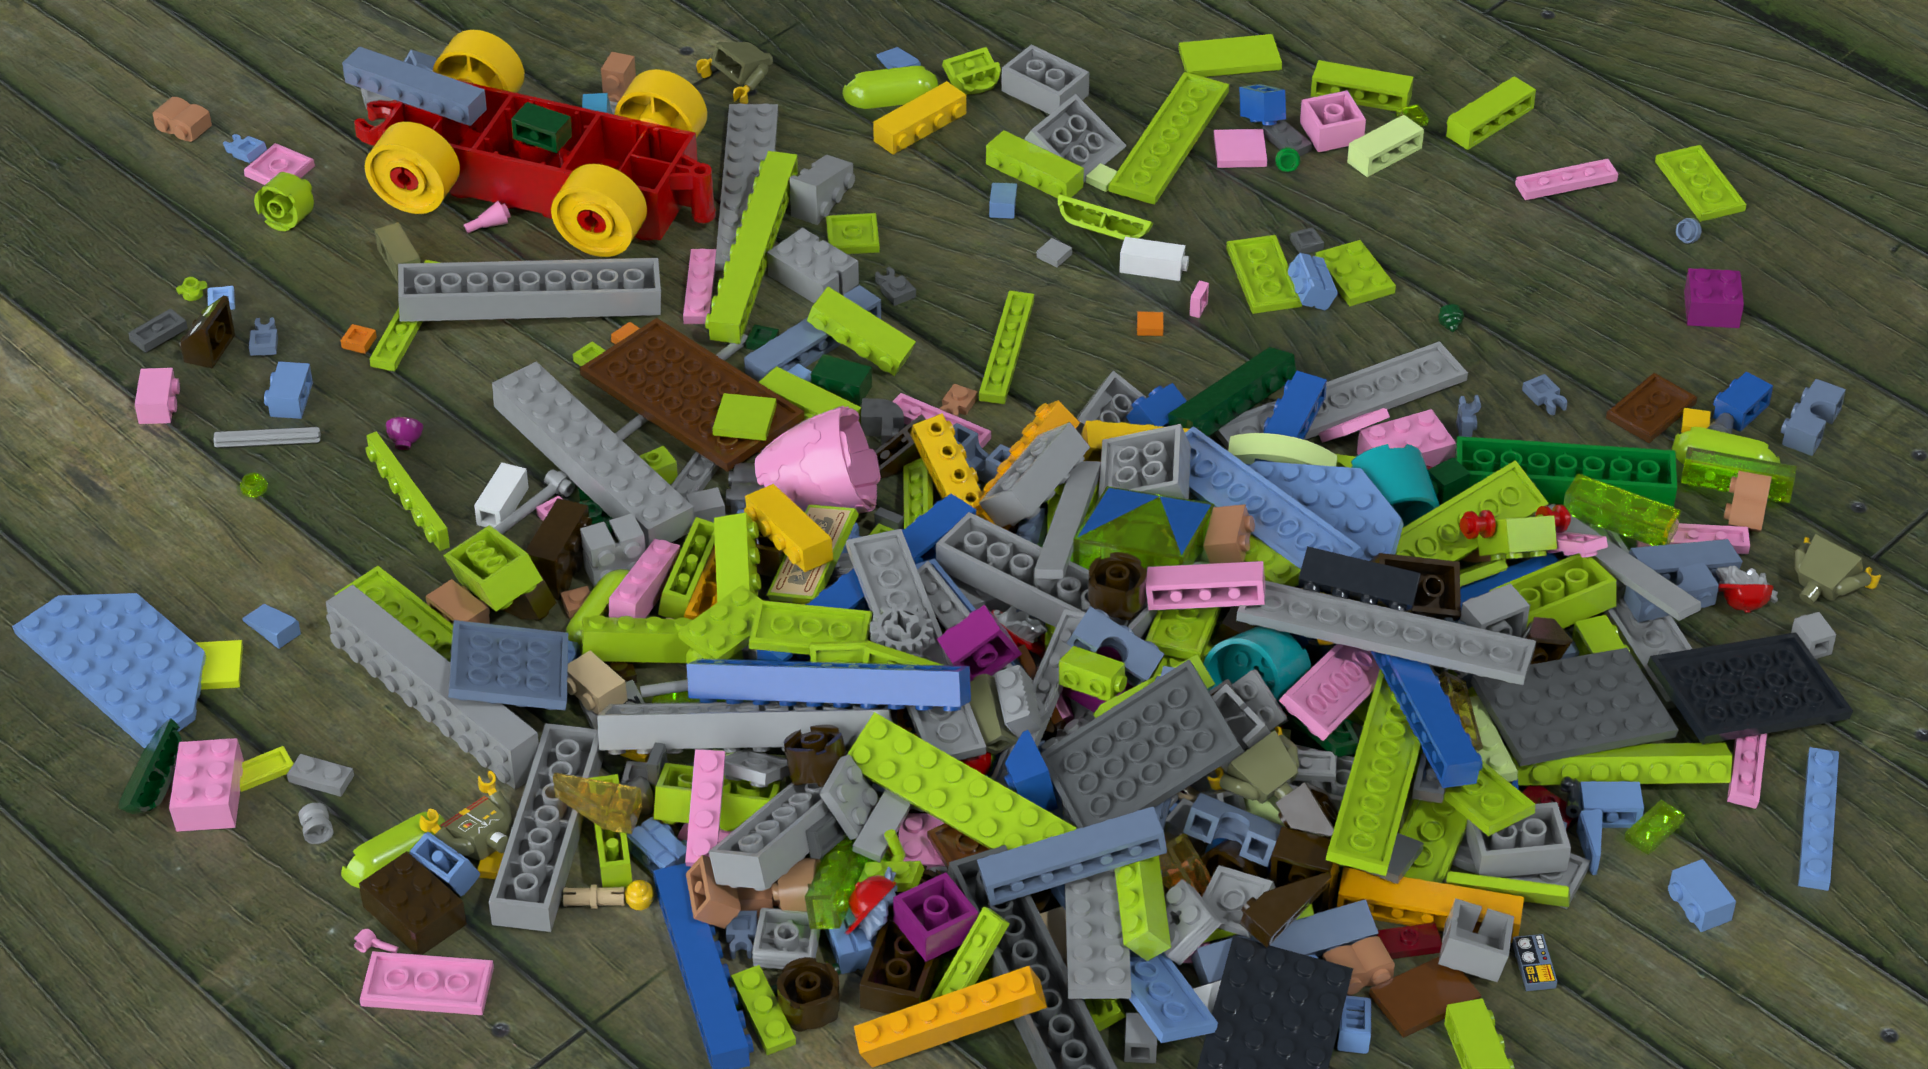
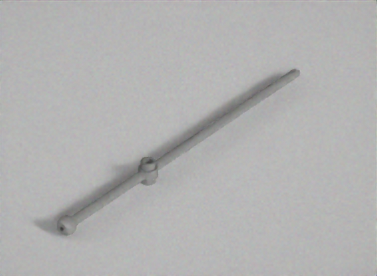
M744 334L740 344L730 343L717 353L716 356L725 361L746 345L748 336ZM639 414L615 434L623 441L645 424L648 419ZM550 470L544 479L548 486L500 522L494 529L503 535L555 493L558 495L562 494L565 497L570 496L575 489V483L562 471Z

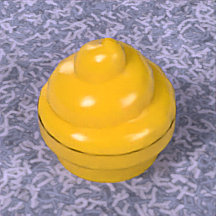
M635 880L624 891L625 901L634 910L647 909L654 900V888L647 881Z

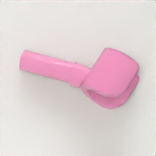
M363 929L354 938L356 940L354 947L360 952H366L371 946L391 953H397L399 948L377 939L370 929Z

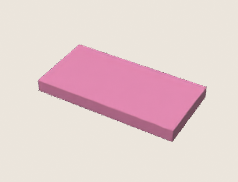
M372 951L360 996V1004L364 1007L483 1015L494 969L493 960Z

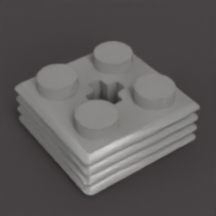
M1183 879L1164 896L1171 948L1164 953L1178 965H1181L1221 925L1220 919L1195 888Z
M761 908L752 950L753 966L760 965V967L767 969H783L793 960L804 957L816 958L821 931V914L817 912Z

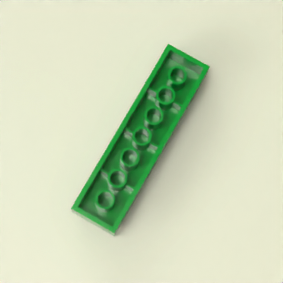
M1457 436L1454 458L1470 472L1468 488L1516 460L1549 504L1572 505L1596 499L1600 507L1673 512L1677 493L1675 450Z

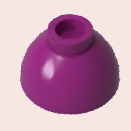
M394 417L386 422V431L389 438L395 443L396 449L410 450L411 444L420 438L423 424L409 417Z

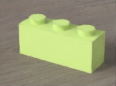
M1402 115L1350 142L1347 163L1366 177H1369L1422 149L1424 129L1407 116Z

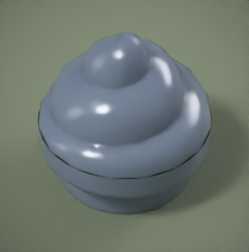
M1685 218L1676 227V235L1684 243L1697 241L1702 233L1700 223L1694 218Z

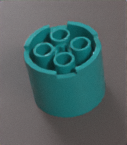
M1388 444L1381 445L1363 452L1351 461V468H1361L1403 521V527L1440 506L1422 452L1415 446L1407 444L1404 448H1389Z
M1257 626L1218 643L1209 651L1203 663L1215 683L1212 689L1227 679L1234 684L1250 671L1257 670L1282 710L1284 705L1279 700L1311 669L1306 649L1303 650L1289 632H1281L1262 626Z

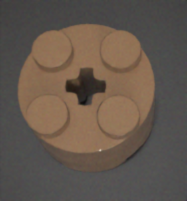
M811 857L804 858L790 868L788 873L782 875L778 879V883H773L774 901H780L779 909L817 912L821 914L820 917L823 916L827 906V893L823 891L822 881H825V874L821 860Z

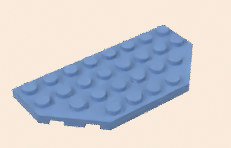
M1256 461L1249 465L1253 470L1359 545L1364 553L1359 559L1370 561L1379 553L1395 555L1404 525L1403 521L1361 468ZM1196 498L1195 500L1192 501V502L1203 503V501H1201L1199 498ZM1196 530L1184 550L1185 553L1200 543L1204 544L1206 536Z
M137 593L58 595L12 626L15 634L144 749L150 743L157 730L170 718L179 725L178 732L195 720L197 698H199L201 691L202 670L206 660L205 651Z

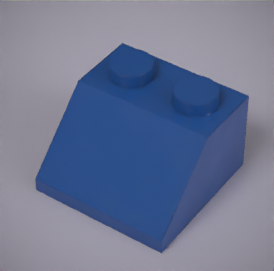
M1029 730L1023 731L1005 762L1008 775L1004 776L1005 784L1008 789L1051 812L1058 809L1049 770Z

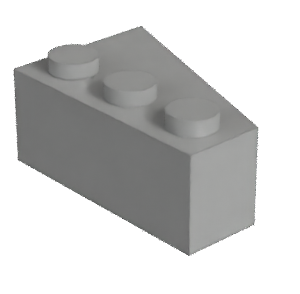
M825 155L812 163L811 169H802L801 175L798 177L794 175L789 177L791 217L818 225L824 217L829 215L832 207L840 202L848 188L850 189L855 182L853 163Z

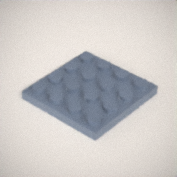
M454 620L448 698L483 701L491 704H511L519 707H538L548 710L566 709L568 633Z

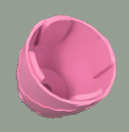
M843 405L813 416L784 432L767 445L755 458V473L758 484L764 485V487L774 484L802 511H806L808 505L855 508L859 514L873 511L875 505H877V483L880 481L881 475L877 455L873 449H869L865 434L858 421L859 413Z

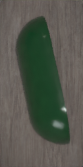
M172 718L167 720L157 730L150 743L145 747L120 798L118 807L122 811L131 814H142L154 809L163 801L174 778L179 742H182L178 732L180 727Z

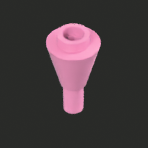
M497 201L479 215L477 219L464 224V228L467 233H471L482 227L487 228L508 224L507 219L511 216L505 203L500 205Z

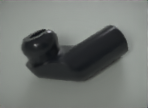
M1566 776L1562 779L1559 788L1562 792L1567 793L1566 814L1571 818H1576L1581 813V784L1576 778L1571 779Z

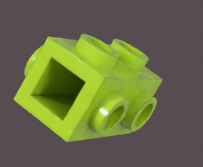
M1073 646L1059 660V685L1105 701L1116 697L1126 687L1127 677L1125 676V663L1076 646Z

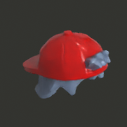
M890 867L887 868L884 876H871L855 884V889L851 893L848 902L856 919L844 932L845 934L849 935L858 926V928L863 929L867 940L870 941L877 934V931L885 925L887 915H889L888 906H893V897L896 896L895 892L897 891V883L894 881L896 872H892Z

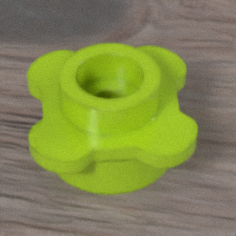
M187 277L184 279L183 284L176 288L178 294H182L185 300L196 301L203 296V289L207 288L206 281H198L194 277Z

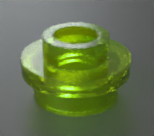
M259 473L246 474L240 483L241 493L247 497L261 496L268 488L266 479Z

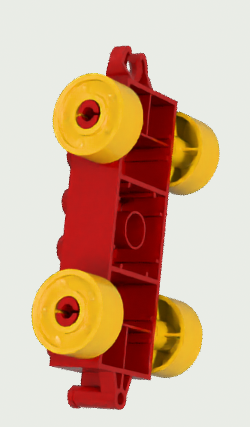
M466 30L453 37L436 60L432 72L485 90L487 110L471 126L397 100H378L367 103L368 119L370 121L385 120L377 126L370 125L363 118L354 121L356 136L362 142L374 146L365 160V173L371 187L385 202L404 212L413 214L429 213L441 204L448 192L457 198L472 197L494 203L498 201L500 205L505 203L508 209L516 207L541 213L544 217L553 219L559 233L571 245L587 254L599 257H611L622 253L628 248L634 237L641 240L655 239L661 241L682 206L691 207L692 217L698 223H708L716 216L712 169L708 164L700 163L697 159L696 139L707 121L706 104L701 94L690 82L669 71L655 69L638 74L617 103L615 113L609 114L519 94L518 92L524 83L525 75L522 62L517 53L504 40L489 32ZM526 102L571 116L572 137L557 153L513 139L511 119Z

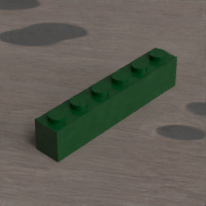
M1268 347L1168 413L1169 426L1181 424L1182 428L1187 429L1194 426L1206 436H1210L1283 387L1288 379L1292 380L1296 373L1294 354Z

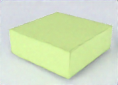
M1100 163L1086 176V183L1107 192L1109 190V183L1117 171Z

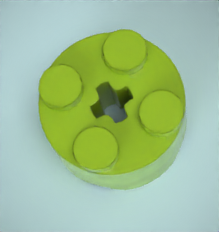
M279 172L256 193L254 199L255 208L258 214L262 213L266 218L264 222L268 226L278 231H288L312 212L314 207V199L311 192L312 186L306 179H300L291 173Z

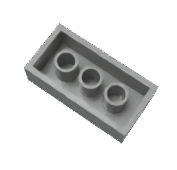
M1070 422L1037 435L979 504L999 527L1009 524L1014 526L1024 518L1028 520L1034 518L1041 511L1040 505L1054 496L1056 493L1054 489L1057 485L1064 483L1070 477L1068 472L1083 462L1085 459L1083 455L1090 446Z

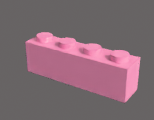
M654 539L609 597V617H647L662 597L664 587L680 554V545L666 540Z
M1263 561L1147 568L1146 593L1148 610L1265 605L1266 584Z

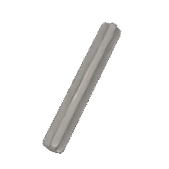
M319 427L220 431L214 433L213 441L217 448L319 443L321 432Z

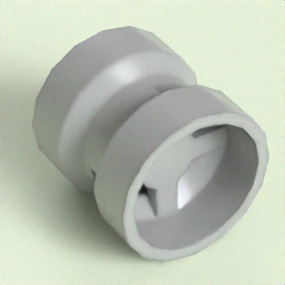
M310 803L299 811L298 816L300 824L303 826V835L308 843L321 844L332 837L334 833L333 827L329 821L327 807L324 804Z

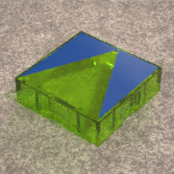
M1107 486L1073 538V563L1089 570L1091 563L1096 558L1101 556V559L1110 557V553L1123 552L1137 557L1141 561L1143 568H1146V571L1148 567L1194 565L1195 559L1204 550L1203 545L1215 504Z

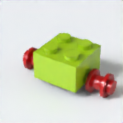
M1555 505L1552 510L1548 506H1540L1536 511L1535 517L1495 520L1490 510H1482L1478 516L1474 511H1467L1460 520V530L1467 539H1475L1478 536L1479 556L1490 555L1491 561L1547 556L1546 550L1557 549L1556 532L1562 533L1567 530L1571 522V515L1563 505Z

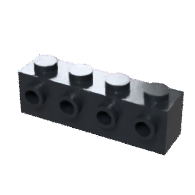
M1307 546L1299 575V587L1304 590L1322 592L1331 596L1412 613L1421 573Z

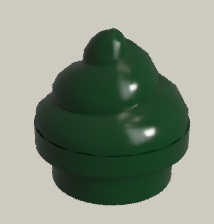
M1456 304L1441 307L1438 315L1439 323L1451 332L1456 331L1463 322L1464 312Z

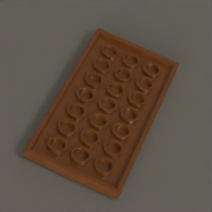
M655 318L580 367V376L727 472L733 469L736 464L743 462L804 420L803 410L658 318ZM724 393L776 398L777 406L766 441L713 435L714 422Z

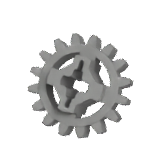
M903 602L902 607H897L895 603H891V609L889 610L882 606L881 613H874L873 622H870L871 642L911 655L912 652L921 655L923 647L929 648L930 640L933 639L932 619H927L926 611L919 613L918 605L907 608V602Z

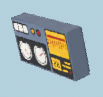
M1544 935L1513 937L1512 944L1525 990L1555 989L1557 979Z

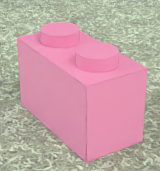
M147 368L140 370L135 399V409L139 424L171 423L172 413L177 411L175 394L180 393V382L178 378L174 377L173 368Z

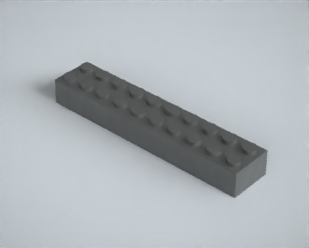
M1006 845L949 862V877L980 914L983 907H987L1010 923L987 963L992 977L994 978L1030 966L1041 981L1047 1008L1013 1019L1037 1069H1117L1083 999H1068L1067 967L1031 895L1029 894L993 906L990 905L977 860L1008 851Z

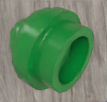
M1282 148L1276 154V165L1281 171H1294L1300 164V155L1294 148Z

